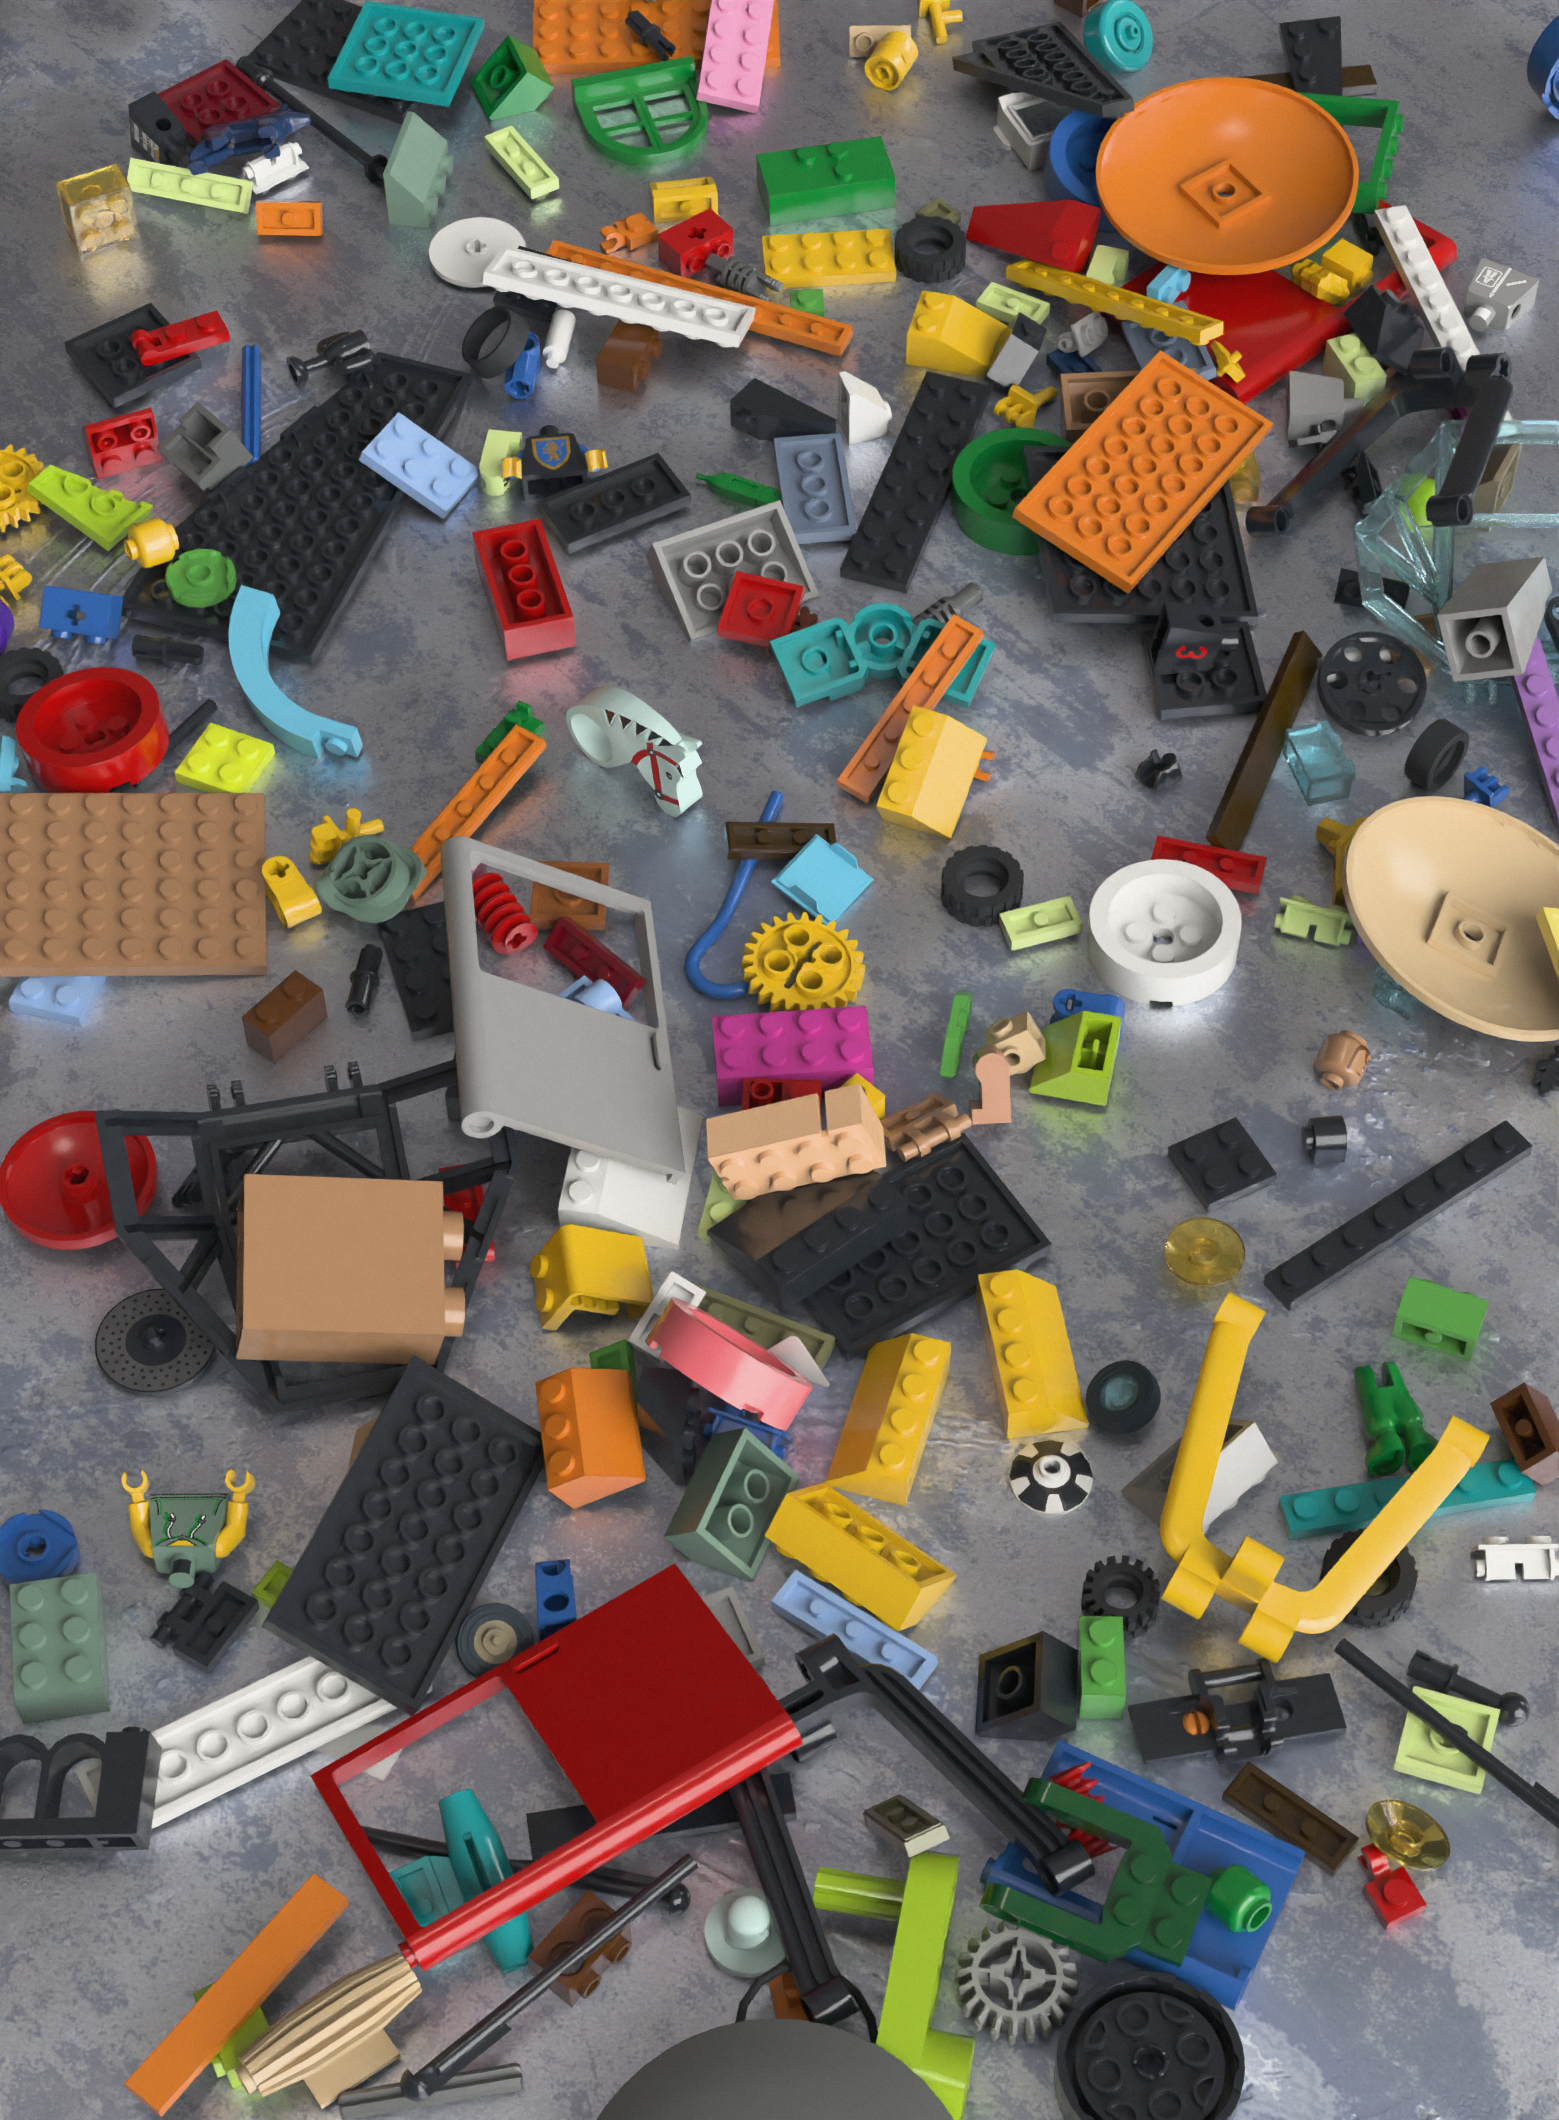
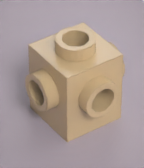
M1028 1010L1011 1018H1001L994 1022L990 1028L986 1029V1046H996L1002 1050L1009 1065L1010 1076L1015 1073H1025L1035 1064L1046 1059V1039Z

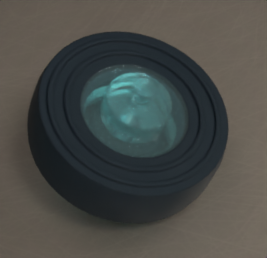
M1129 1360L1117 1361L1101 1369L1091 1380L1086 1392V1406L1092 1419L1105 1431L1120 1435L1135 1432L1147 1425L1155 1416L1161 1401L1160 1387L1153 1374L1142 1364Z

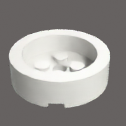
M1168 859L1137 862L1121 868L1110 875L1095 892L1089 912L1087 933L1088 957L1100 979L1115 992L1128 999L1148 1005L1150 1000L1172 1002V1006L1189 1004L1214 993L1231 975L1237 960L1242 918L1240 908L1230 889L1219 878L1203 868L1190 863ZM1153 937L1167 939L1171 937L1172 943L1169 945H1158L1153 941Z

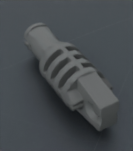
M970 582L955 595L940 598L922 613L915 616L912 621L915 626L919 625L920 621L928 618L947 624L953 614L963 619L964 613L983 601V591L976 583Z

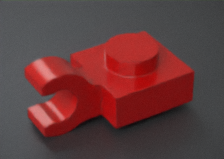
M1374 1842L1361 1848L1360 1851L1363 1855L1357 1857V1860L1371 1881L1364 1885L1362 1892L1385 1930L1423 1912L1427 1904L1404 1866L1391 1871L1386 1855L1377 1848Z

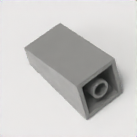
M1545 556L1476 565L1438 613V621L1453 682L1521 675L1525 672L1552 592Z

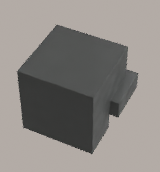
M196 402L179 420L181 425L157 448L165 459L204 491L207 488L210 492L253 458L232 430L199 402Z

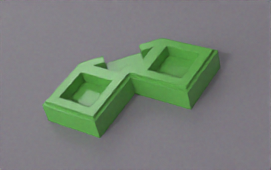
M958 990L955 994L945 1036L940 1076L953 1078L959 1072L964 1034L969 1028L974 994L971 991Z

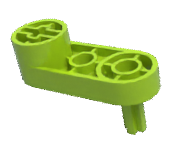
M930 1850L916 1854L911 1857L906 1882L819 1866L813 1894L815 1908L898 1923L876 2045L902 2061L918 2075L941 2100L954 2120H963L971 2076L975 2037L932 2029L954 1907L960 1856Z

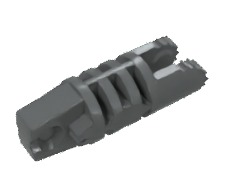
M711 253L705 262L709 270L718 275L715 279L717 282L741 294L772 302L766 295L759 293L763 285L776 292H780L784 286L778 280L732 256L726 260Z

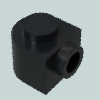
M1343 1116L1309 1118L1307 1126L1302 1127L1301 1138L1304 1150H1309L1313 1165L1345 1162L1347 1131Z

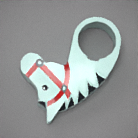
M605 685L595 688L567 710L566 723L569 732L582 752L593 762L605 768H612L627 763L635 764L644 779L653 787L658 805L668 815L678 817L702 798V789L696 775V768L702 764L696 749L702 745V742L677 732L663 716L637 696L616 686Z

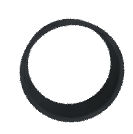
M495 306L486 310L473 322L462 343L463 359L482 378L489 379L502 374L518 359L526 345L529 335L527 320L504 306ZM508 320L507 330L500 343L491 353L478 360L480 349L487 337L495 328Z

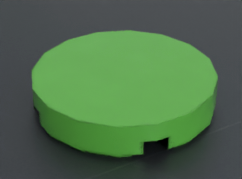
M195 549L179 555V560L174 564L171 562L165 574L169 595L177 603L196 608L213 606L227 599L235 589L237 581L233 562L228 557L226 559L221 556V552L213 549Z

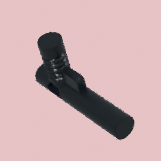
M1350 213L1365 251L1374 257L1378 256L1380 246H1386L1377 227L1369 226L1365 214Z

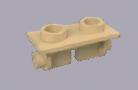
M849 25V57H870L884 35L890 31H900L911 37V25Z

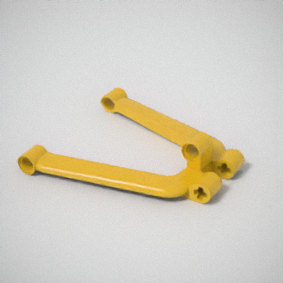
M1229 1291L1211 1323L1214 1326L1207 1342L1160 1517L1159 1535L1161 1544L1167 1554L1177 1564L1160 1599L1199 1620L1213 1595L1219 1596L1250 1614L1237 1643L1277 1664L1287 1648L1294 1631L1307 1634L1323 1633L1331 1630L1344 1619L1461 1481L1469 1468L1474 1467L1490 1435L1452 1414L1443 1435L1435 1445L1432 1453L1315 1588L1307 1592H1299L1274 1582L1273 1580L1281 1568L1285 1556L1246 1535L1237 1552L1231 1558L1209 1542L1202 1529L1203 1518L1248 1345L1266 1313L1265 1310Z

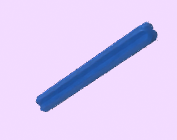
M255 344L252 346L245 345L242 348L241 443L253 456L244 466L245 468L254 461H258L260 457L261 354L260 348Z

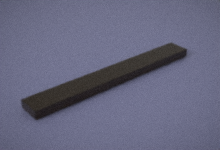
M1304 630L1294 633L1209 826L1205 838L1211 846L1239 851L1318 668L1317 661L1323 656Z

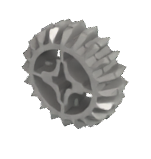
M1003 1920L998 1925V1934H995L985 1926L981 1933L982 1941L971 1937L967 1947L969 1953L962 1952L958 1958V1964L961 1968L955 1971L954 1982L960 1985L956 1989V2000L966 2002L962 2007V2014L965 2018L976 2016L974 2028L977 2032L990 2026V2039L993 2042L999 2038L1001 2033L1008 2034L1007 2040L1011 2046L1016 2044L1017 2035H1024L1025 2041L1031 2045L1035 2041V2031H1038L1043 2037L1048 2039L1052 2035L1051 2024L1062 2028L1066 2021L1064 2012L1071 2013L1075 2005V2000L1072 1996L1078 1994L1079 1983L1073 1980L1077 1975V1966L1075 1963L1067 1962L1070 1959L1069 1949L1067 1947L1056 1949L1058 1943L1046 1938L1043 1939L1041 1936L1025 1931V1929L1017 1926L1016 1930H1009L1008 1925ZM1011 1955L1007 1962L998 1965L991 1964L990 1968H985L993 1960L1001 1956ZM1026 1956L1039 1962L1049 1974H1045L1044 1969L1034 1968L1030 1965ZM1015 1968H1019L1021 1986L1018 1988V1997L1015 1998L1013 1995L1014 1986L1012 1985V1979L1015 1975ZM983 1990L988 1991V1995L1002 1999L1007 2009L993 2003ZM1043 1996L1048 1997L1041 2005L1030 2010L1021 2011L1027 2002L1042 2000Z

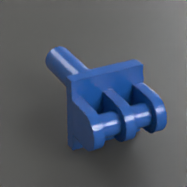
M1480 766L1471 774L1466 772L1464 774L1465 796L1462 799L1495 808L1508 796L1510 788L1506 785L1500 786L1498 784L1499 779L1494 775L1488 776V770L1483 766Z

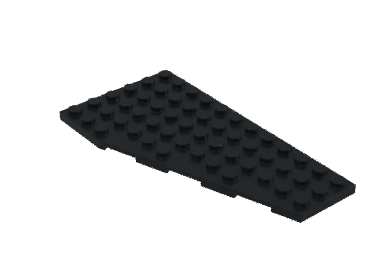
M377 352L375 354V362L371 366L352 373L351 381L320 407L314 405L280 434V440L262 454L258 461H254L247 468L241 466L207 495V501L174 528L178 537L179 549L175 550L173 560L150 568L141 567L123 595L121 616L229 643L230 616L241 585L273 594L281 613L272 632L268 654L313 665L409 496L359 461L362 451L398 412L440 441L472 385L471 373ZM195 549L216 550L221 552V556L226 559L228 557L233 562L237 578L235 589L227 599L216 605L204 608L187 607L177 603L169 595L165 580L169 564L171 562L174 564L179 560V555Z

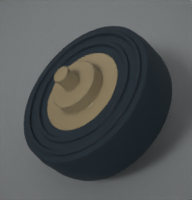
M501 1603L485 1604L475 1608L462 1621L456 1635V1653L465 1670L475 1678H478L533 1646V1631L528 1620L517 1609Z

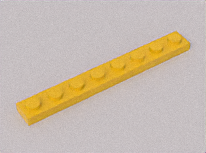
M1028 258L1006 266V279L1019 283L1023 288H1034L1043 291L1044 295L1064 298L1070 304H1082L1090 307L1094 312H1106L1115 315V318L1118 320H1130L1139 323V326L1142 328H1154L1163 331L1164 335L1169 337L1184 338L1189 340V343L1192 345H1205L1209 343V340L1223 335V321Z

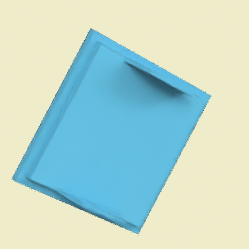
M816 834L771 881V884L815 919L819 914L822 915V924L827 926L833 920L837 921L874 879L858 867L857 858L837 842L830 845Z

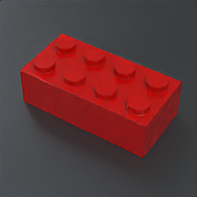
M541 519L472 532L475 562L507 661L576 646L574 617Z

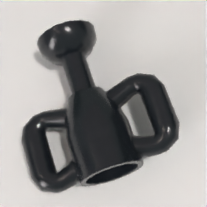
M359 329L354 332H341L322 339L316 347V352L320 356L304 362L300 358L290 356L286 358L292 380L297 388L300 389L305 386L308 381V375L328 368L329 370H336L340 374H351L371 366L375 362L376 355L372 351L365 333Z

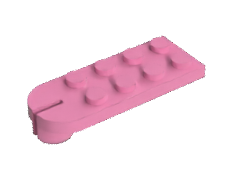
M774 0L710 1L696 100L757 114Z

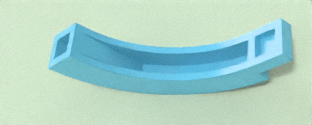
M241 585L230 616L229 651L236 677L253 713L275 737L303 754L319 759L324 748H326L335 755L343 756L347 754L358 757L363 744L357 727L324 718L303 709L291 701L274 683L269 671L268 652L272 632L281 613L273 594Z

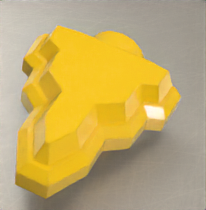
M1306 257L1299 262L1292 263L1289 268L1292 274V282L1321 300L1323 299L1335 305L1339 301L1347 300L1350 295L1349 289H1347L1348 280Z

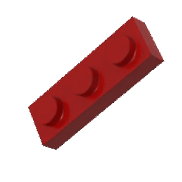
M1157 835L1151 860L1168 859L1196 865L1215 875L1229 889L1258 895L1267 857L1159 835Z

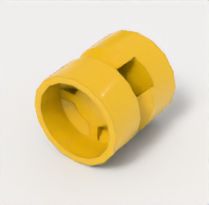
M900 31L886 33L865 63L864 71L867 79L879 89L890 91L896 89L918 57L917 45L911 37Z

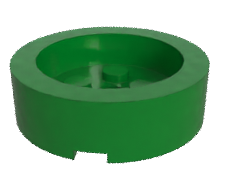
M1023 427L1000 429L978 437L960 452L953 467L951 508L953 516H956V519L961 524V531L968 538L984 548L1003 554H1037L1035 532L1012 517L1015 507L1019 504L1013 500L1022 498L1023 495L1027 496L1020 453L1023 445L1072 447L1073 444L1056 434L1040 429Z

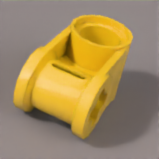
M274 856L265 861L262 866V875L267 883L266 896L286 929L322 913L321 905L314 890L306 883L290 858Z

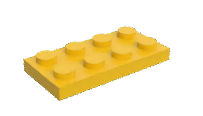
M890 228L761 236L764 272L766 275L783 283L782 289L896 282V267Z

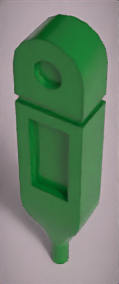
M730 473L715 475L696 474L697 479L705 481L714 493L721 497L754 508L779 500L782 503L781 492L775 488L765 487L763 484Z

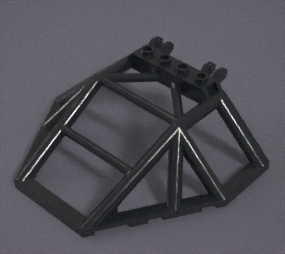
M456 1059L382 1083L363 1086L358 1062H348L347 1076L350 1080L351 1088L342 1090L338 1089L337 1072L334 1066L328 1065L323 1068L327 1092L249 1105L245 1103L241 1080L231 1081L230 1087L234 1107L221 1109V1098L217 1085L210 1084L206 1087L210 1111L206 1112L119 1111V1109L94 1112L115 1235L275 1415L391 1394L407 1365L286 1387L277 1360L236 1359V1335L196 1290L217 1257L236 1315L237 1238L233 1226H237L236 1209L244 1174H262L283 1144L313 1140L368 1179L410 1180L396 1103L458 1084ZM503 1126L495 1135L488 1137L492 1157L416 1179L418 1181H443V1197L489 1183L475 1222L463 1216V1244L466 1246L451 1287L464 1288L465 1312L505 1207L513 1180L520 1166L514 1129ZM376 1128L384 1170L335 1136ZM124 1136L191 1137L205 1216H138ZM260 1148L226 1195L219 1155ZM443 1206V1211H453ZM198 1240L180 1271L152 1242ZM444 1337L435 1364L431 1365L444 1373L456 1337Z

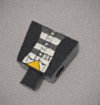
M153 91L130 103L128 108L131 147L147 161L187 168L189 166V153L186 151L184 126L159 95Z

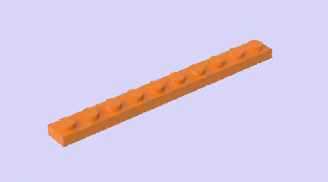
M554 240L545 253L581 265L755 307L754 319L748 330L841 357L853 337V326L561 241Z

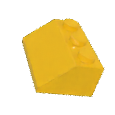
M913 705L876 805L881 819L951 840L987 738L948 715Z

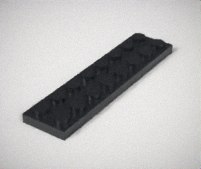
M929 371L926 372L840 567L841 578L907 594L952 488V474L955 461L960 452L972 441L991 396V386Z

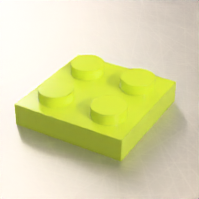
M210 722L174 772L176 782L207 793H248L275 755L274 744Z

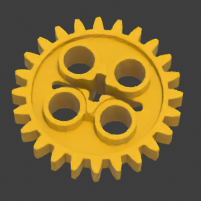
M12 444L8 445L5 450L0 449V531L2 533L5 532L6 525L8 524L19 528L18 520L20 519L30 522L29 512L39 514V504H43L27 492L28 483L44 470L43 462L37 461L34 453L27 455L25 448L14 452Z
M788 912L786 922H782L780 918L773 916L772 926L762 922L759 933L752 932L750 942L745 943L741 969L744 970L742 980L749 983V994L759 993L758 1005L767 1002L771 1003L769 1012H776L778 1009L797 1011L847 1007L848 1001L855 1002L857 991H861L864 979L865 965L862 964L864 953L856 951L857 939L847 941L849 930L835 931L837 922L835 920L827 926L822 924L823 918L820 914L814 921H809L807 912H803L801 920H796L794 915ZM819 945V947L813 951L811 961L807 962L809 960L811 951L814 949L815 946ZM796 971H798L799 973L796 977L795 983L792 985L791 988H787L790 984L793 983Z

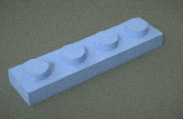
M796 1569L771 1600L772 1610L820 1640L835 1633L841 1639L853 1659L860 1665L873 1663L891 1667L905 1676L918 1690H920L938 1665L937 1656Z

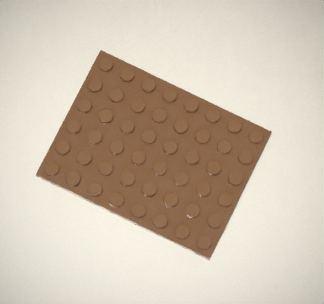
M0 793V977L267 975L266 885L262 875V866L265 863L264 793Z

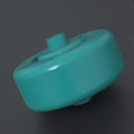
M1108 0L1093 7L1085 19L1083 28L1085 48L1110 74L1136 72L1147 64L1152 53L1153 35L1145 13L1136 3L1131 0Z

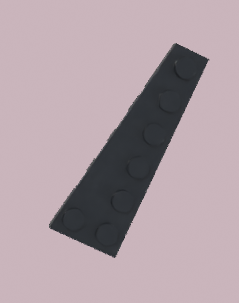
M1340 16L1279 23V36L1293 91L1342 96Z

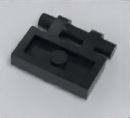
M200 1572L192 1586L182 1588L179 1592L181 1598L171 1611H165L157 1620L158 1628L149 1639L155 1646L163 1649L171 1638H178L172 1646L174 1655L210 1674L260 1607L257 1599L225 1581H222L212 1594L208 1590L214 1583V1579L209 1574ZM194 1608H202L191 1623L185 1621Z

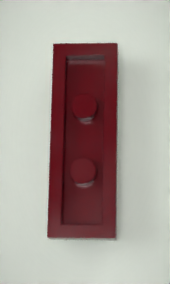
M561 916L543 945L545 950L579 978L585 975L593 983L598 979L608 982L617 992L622 1002V1008L627 1012L647 981L568 916Z

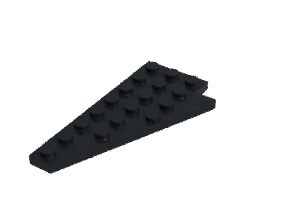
M1061 22L972 41V53L952 57L953 69L955 71L1008 87V91L1011 93L1024 92L1055 102L1059 106H1068L1102 118L1106 117L1107 119H1118L1123 117L1124 113L1134 111L1132 96Z

